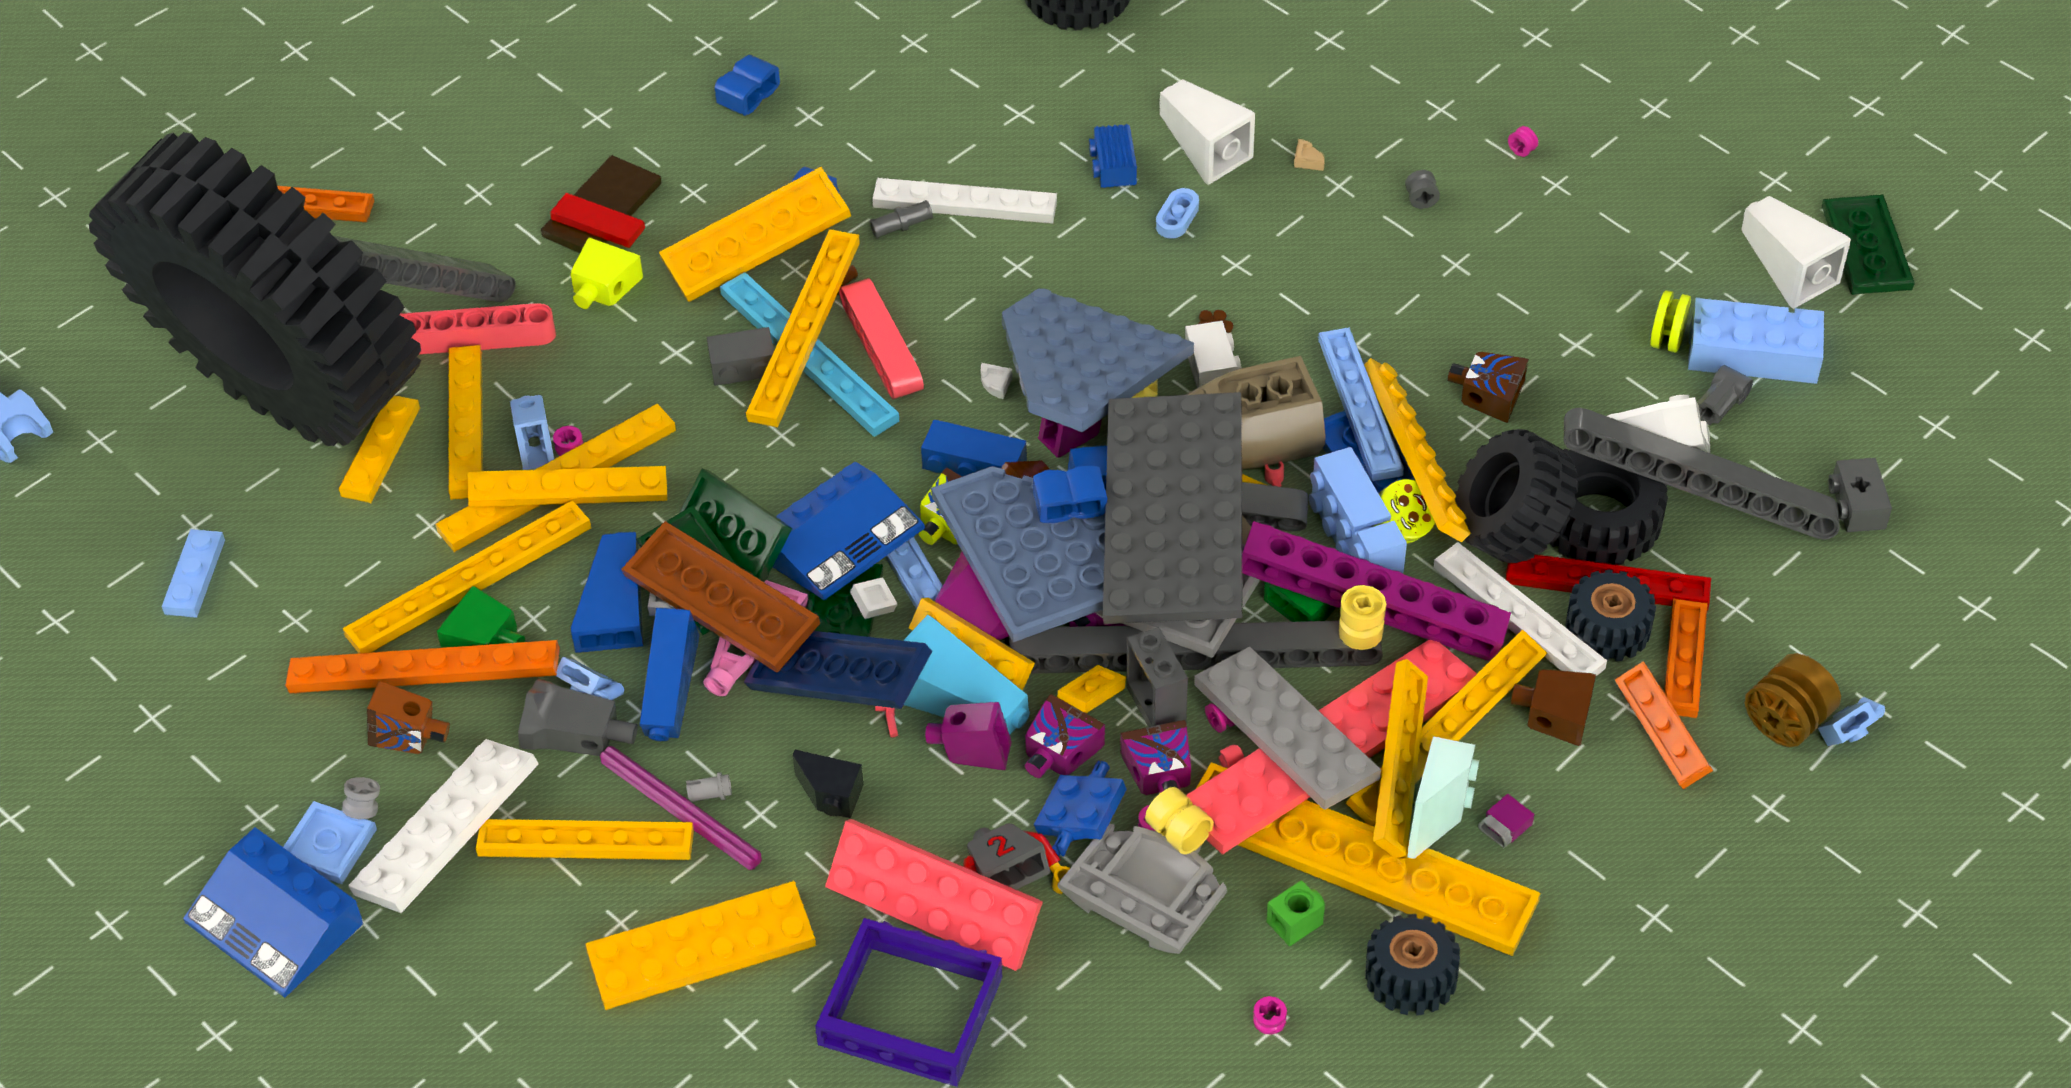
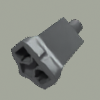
M537 679L531 690L526 694L518 738L520 749H554L600 756L602 751H605L608 747L610 740L634 744L638 725L617 720L616 706L613 700L562 688L552 682Z

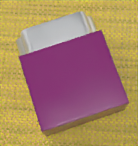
M1507 793L1486 812V817L1478 824V828L1501 847L1505 848L1533 825L1535 814Z

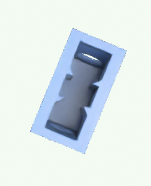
M523 396L510 401L523 470H535L554 460L542 396ZM532 437H539L540 445L536 447L529 446L528 440Z

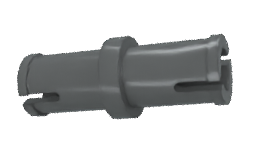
M924 200L904 209L897 207L893 213L871 219L869 223L873 235L877 239L880 236L900 229L902 232L906 231L911 225L933 219V212L929 202Z

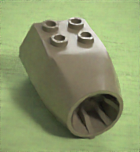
M1301 356L1237 369L1217 377L1186 394L1241 392L1242 469H1256L1265 467L1267 464L1270 466L1279 464L1281 461L1284 463L1316 456L1325 445L1326 434L1322 400Z

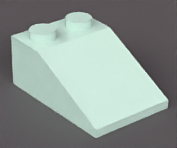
M1433 736L1415 803L1407 858L1415 859L1461 822L1464 807L1471 809L1475 788L1469 787V780L1476 781L1480 761L1473 759L1474 744Z

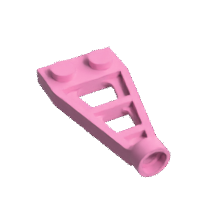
M768 580L765 581L772 588L806 608L808 594ZM722 637L719 638L711 670L704 679L705 687L717 696H726L735 681L756 661L755 658L747 653L741 657L727 652L731 643Z

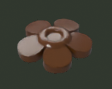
M1203 310L1199 314L1201 322L1198 324L1223 321L1226 333H1230L1233 329V323L1226 320L1227 315L1222 310H1215L1213 315L1208 310Z

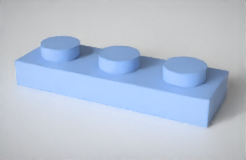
M190 529L162 604L165 615L197 618L225 542L223 532Z

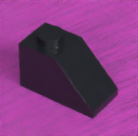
M794 750L795 776L817 811L824 812L829 816L851 818L864 785L862 764Z

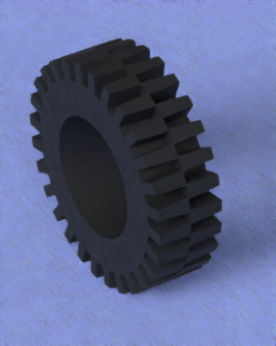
M183 132L179 137L175 133L167 134L95 204V207L89 213V217L92 219L89 224L90 233L98 238L94 242L95 248L98 253L109 259L105 267L111 276L127 283L122 291L131 302L148 308L143 317L153 328H166L173 335L168 343L179 354L188 350L199 360L195 368L208 378L213 373L223 380L224 392L237 400L240 396L245 395L252 410L263 416L270 411L277 424L287 430H291L295 426L305 440L315 443L320 438L326 446H335L337 442L342 446L349 444L383 409L420 366L421 360L417 356L421 352V346L419 342L412 338L416 333L413 322L399 315L405 307L398 296L380 290L387 281L378 269L360 266L357 260L363 254V251L352 240L339 242L330 233L336 224L326 214L322 213L315 219L305 211L306 197L295 188L291 187L285 194L278 190L273 172L260 165L252 173L244 154L233 148L224 154L217 141L204 137L199 142L192 133Z

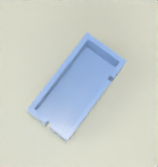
M1695 298L1690 323L1688 370L1717 373L1722 365H1726L1750 377L1817 384L1823 361L1824 311L1795 308L1794 313L1789 312V307Z
M1352 447L1315 457L1314 471L1310 474L1312 493L1309 494V503L1313 512H1318L1322 518L1323 529L1328 537L1332 536L1336 543V550L1403 574L1407 542L1395 521L1372 527L1373 525L1391 520V514Z

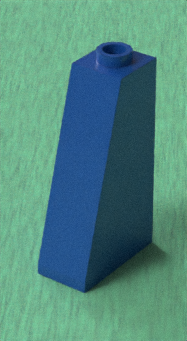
M618 532L602 535L571 625L575 653L643 647L641 586L625 577L622 571L626 563L639 550L636 532Z
M656 608L640 718V726L644 735L655 741H667L669 738H679L700 636L690 610Z

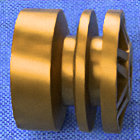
M1794 653L1786 655L1768 675L1764 676L1746 694L1745 707L1754 725L1765 736L1779 745L1796 747L1840 706L1841 694L1832 675L1820 663L1809 656Z

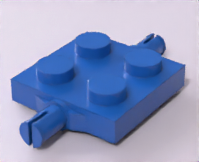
M1097 761L1091 775L1088 776L1060 775L1034 823L1037 833L1057 837L1052 848L1058 856L1060 854L1062 857L1065 856L1070 843L1074 840L1085 838L1101 840L1127 790L1123 779L1105 778L1110 766L1104 761H1101V763Z

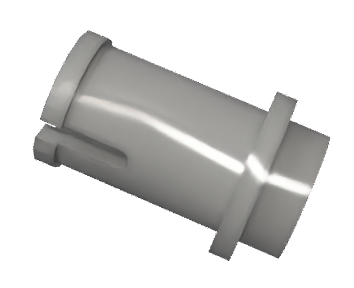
M718 772L715 777L691 781L686 780L688 799L692 803L718 797L721 800H725L726 796L732 795L729 774L722 775L721 772Z

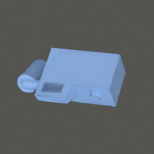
M562 657L557 667L556 677L571 684L570 690L609 700H614L624 694L622 684L590 669L576 660Z
M1863 697L1857 704L1847 706L1833 715V718L1818 727V730L1827 746L1840 744L1846 740H1849L1850 743L1857 741L1869 733L1866 727L1884 715L1885 707Z

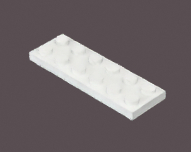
M485 739L348 885L353 895L402 913L535 769L539 763L534 754Z

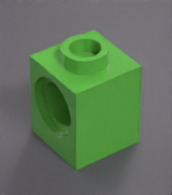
M1301 880L1268 902L1266 922L1290 947L1323 925L1325 902L1318 891L1315 889L1311 890ZM1294 910H1300V911H1303V912H1302V913H1297V912H1294Z

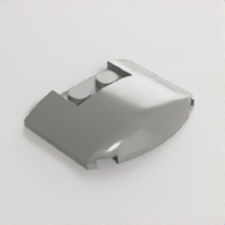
M1109 824L1102 839H1093L1060 880L1058 888L1088 914L1092 910L1149 941V947L1180 954L1227 893L1224 882L1219 885L1217 879L1212 874L1213 867L1195 851L1185 855L1179 853L1167 842L1166 836L1134 826V832L1114 831L1115 824Z

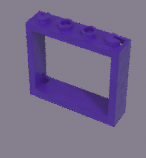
M864 918L816 1023L818 1045L957 1087L1002 980V958L987 954L986 950L977 951L963 947L952 940L942 941L932 938L918 930L908 931L894 927L886 921L880 923ZM872 949L984 982L954 1053L841 1020Z

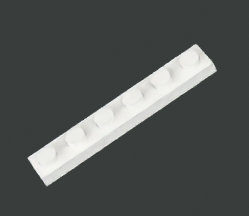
M877 178L872 201L873 208L894 210L897 207L904 209L927 200L933 213L1053 223L1057 205V193Z
M1459 542L1434 559L1433 568L1470 598L1511 612L1508 628L1516 635L1524 630L1547 652L1545 658L1561 671L1593 673L1597 676L1606 669V659Z

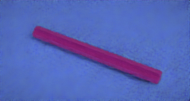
M608 746L605 751H602L600 758L604 766L680 821L693 822L694 831L745 868L754 870L761 863L762 854L760 851L614 746Z

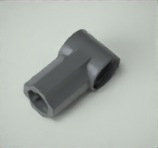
M1722 365L1715 374L1710 388L1697 402L1700 420L1706 421L1708 425L1718 424L1735 403L1740 405L1745 401L1752 389L1754 380L1726 365Z

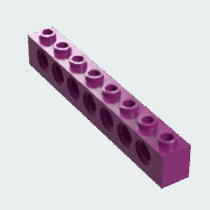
M1255 521L1252 523L1242 550V573L1338 608H1341L1342 596L1348 589L1360 585L1371 586L1379 590L1385 597L1386 611L1384 624L1428 640L1440 642L1442 645L1487 661H1491L1499 653L1503 645L1511 612L1502 610L1495 605H1488L1469 598L1464 594L1443 589L1430 582L1412 578L1399 571L1384 568L1368 560L1353 557L1334 548L1325 547L1308 541L1301 536H1294L1275 529L1270 525Z

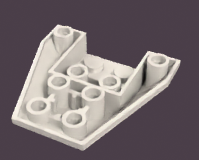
M1676 395L1670 397L1668 402H1661L1607 416L1710 453L1709 427L1706 421L1700 420L1699 405L1695 397L1689 398V395Z

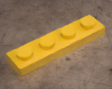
M394 395L378 413L339 487L341 497L368 503L373 501L420 410L418 400Z
M921 598L909 629L913 631L927 615L933 617L1023 691L1035 662L932 599Z

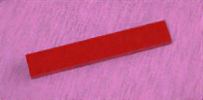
M1534 554V558L1530 560L1508 563L1506 581L1511 585L1572 593V588L1575 584H1579L1582 577H1590L1591 572L1599 571L1600 573H1605V570H1613V573H1620V571L1627 572L1628 577L1636 576L1640 579V584H1646L1650 588L1649 594L1654 595L1655 604L1672 606L1673 599L1707 603V611L1709 609L1712 579L1710 577Z

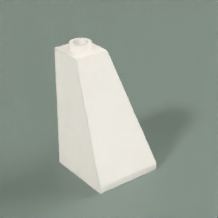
M1183 79L1160 92V116L1206 184L1213 183L1253 158L1255 113Z
M1771 196L1758 202H1753L1746 208L1741 230L1790 307L1794 309L1840 283L1851 241L1848 236Z

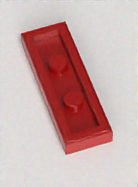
M565 193L550 211L551 220L630 248L645 230L643 220L569 193Z

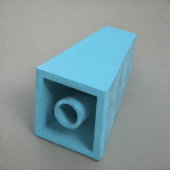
M927 615L903 640L926 643L932 650L904 705L944 717L946 708L950 705L999 702L1009 735L1016 728H1021L1028 720L1030 714L1028 695L933 617Z

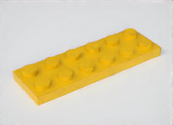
M819 167L660 251L659 254L686 300L690 302L851 217V213L823 168Z
M795 881L591 941L585 943L604 1008L607 1010L815 947L816 941Z

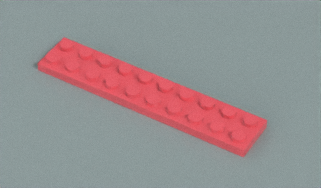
M1427 640L1318 711L1370 758L1385 748L1396 662L1408 659L1428 676L1423 723L1433 717L1477 673L1440 642ZM1260 748L1186 795L1193 805L1200 807L1213 819V829L1209 832L1206 840L1222 855L1310 798Z

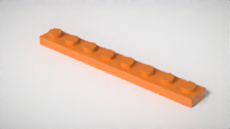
M557 640L290 658L285 686L289 693L376 688L378 681L392 686L556 676L560 647Z

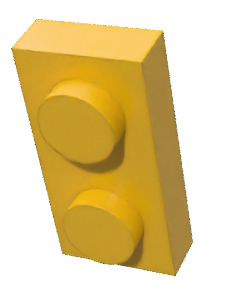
M1097 665L1060 688L1057 697L1082 712L1088 713L1124 690L1126 676Z

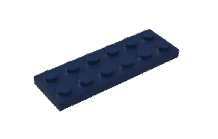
M813 631L778 673L756 660L744 683L751 690L902 709L932 650L926 643Z

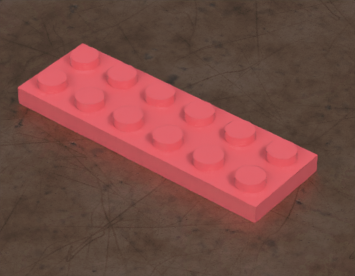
M853 819L845 821L825 885L828 889L944 940H952L963 947L977 951L986 950L987 954L1001 957L1002 965L1015 971L1022 966L1043 902Z

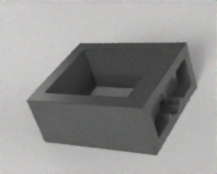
M1159 627L1127 637V689L1148 727L1181 720L1187 722L1188 677Z

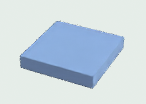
M313 801L283 848L324 878L342 884L373 837L377 827L375 822L367 819L351 818L346 816L341 810Z

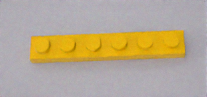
M480 345L449 348V495L451 500L468 498L467 472L483 471L482 350Z
M666 466L467 472L468 507L566 504L572 500L576 504L667 501Z
M1408 659L1396 662L1373 837V842L1394 858L1407 855L1428 676Z
M488 819L479 828L476 851L478 857L691 860L694 828L693 822Z

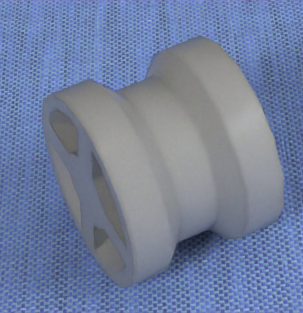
M365 777L347 780L344 784V794L347 798L342 803L343 813L355 819L374 817L378 812V803L375 801V798L380 794L379 783Z

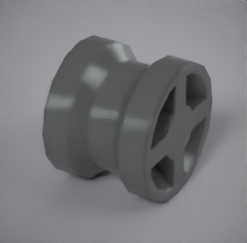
M1418 170L1410 174L1405 180L1409 200L1415 208H1429L1439 200L1440 193L1432 172Z

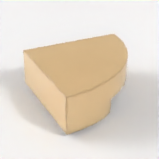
M1298 139L1294 167L1324 171L1325 160L1323 153L1312 147L1311 142Z

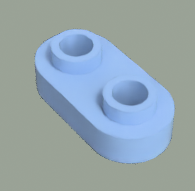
M1180 188L1171 192L1156 217V230L1161 236L1165 238H1178L1186 232L1199 210L1198 194L1187 188Z

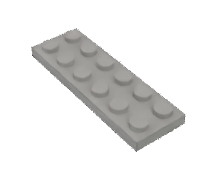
M1250 646L1195 675L1194 685L1323 810L1380 779L1381 769Z

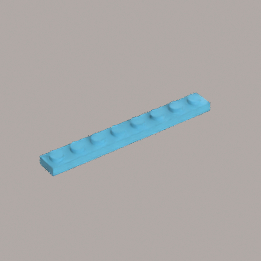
M746 272L720 286L721 296L757 329L769 327L772 343L777 346L791 314ZM817 338L803 372L873 437L898 423L899 413Z

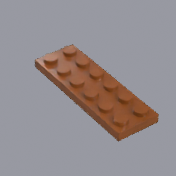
M666 521L622 568L625 577L674 608L690 610L696 622L777 673L821 623L818 615Z

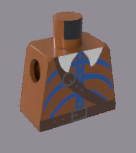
M378 681L367 707L369 746L419 754L423 751L427 739L445 743L450 723L432 718V701L430 699Z

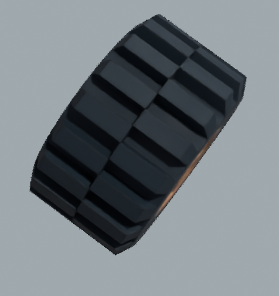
M1605 570V573H1600L1599 571L1591 572L1590 577H1582L1579 584H1575L1572 588L1565 626L1581 641L1606 659L1607 662L1609 658H1614L1616 662L1623 661L1624 656L1632 658L1636 656L1637 651L1642 652L1646 647V642H1649L1656 612L1655 598L1653 594H1649L1650 588L1646 584H1640V579L1636 576L1628 577L1627 572L1613 573V570Z
M1409 914L1408 918H1402L1401 915L1393 917V922L1385 920L1380 924V930L1374 929L1371 934V940H1368L1365 980H1367L1369 992H1374V999L1378 1003L1386 1002L1385 1008L1391 1011L1395 1008L1400 1009V1014L1408 1015V1011H1415L1416 1015H1424L1426 1009H1429L1431 1012L1438 1010L1439 1003L1446 1005L1450 1001V995H1454L1458 982L1460 948L1459 944L1455 942L1454 934L1451 931L1445 932L1446 926L1441 922L1432 923V918L1424 916L1423 919L1416 918L1417 914Z

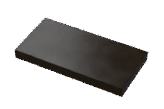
M611 155L579 188L574 196L632 216L662 184L660 175ZM551 219L541 228L542 237L578 253H581L588 238L603 243L608 242V240Z

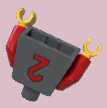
M1005 824L992 831L988 828H980L975 832L973 840L968 842L969 856L964 859V868L1015 890L1050 874L1051 870L1054 874L1051 882L1053 890L1058 894L1063 893L1058 888L1059 879L1064 877L1070 867L1060 866L1058 862L1061 859L1044 835L1021 830L1013 824Z

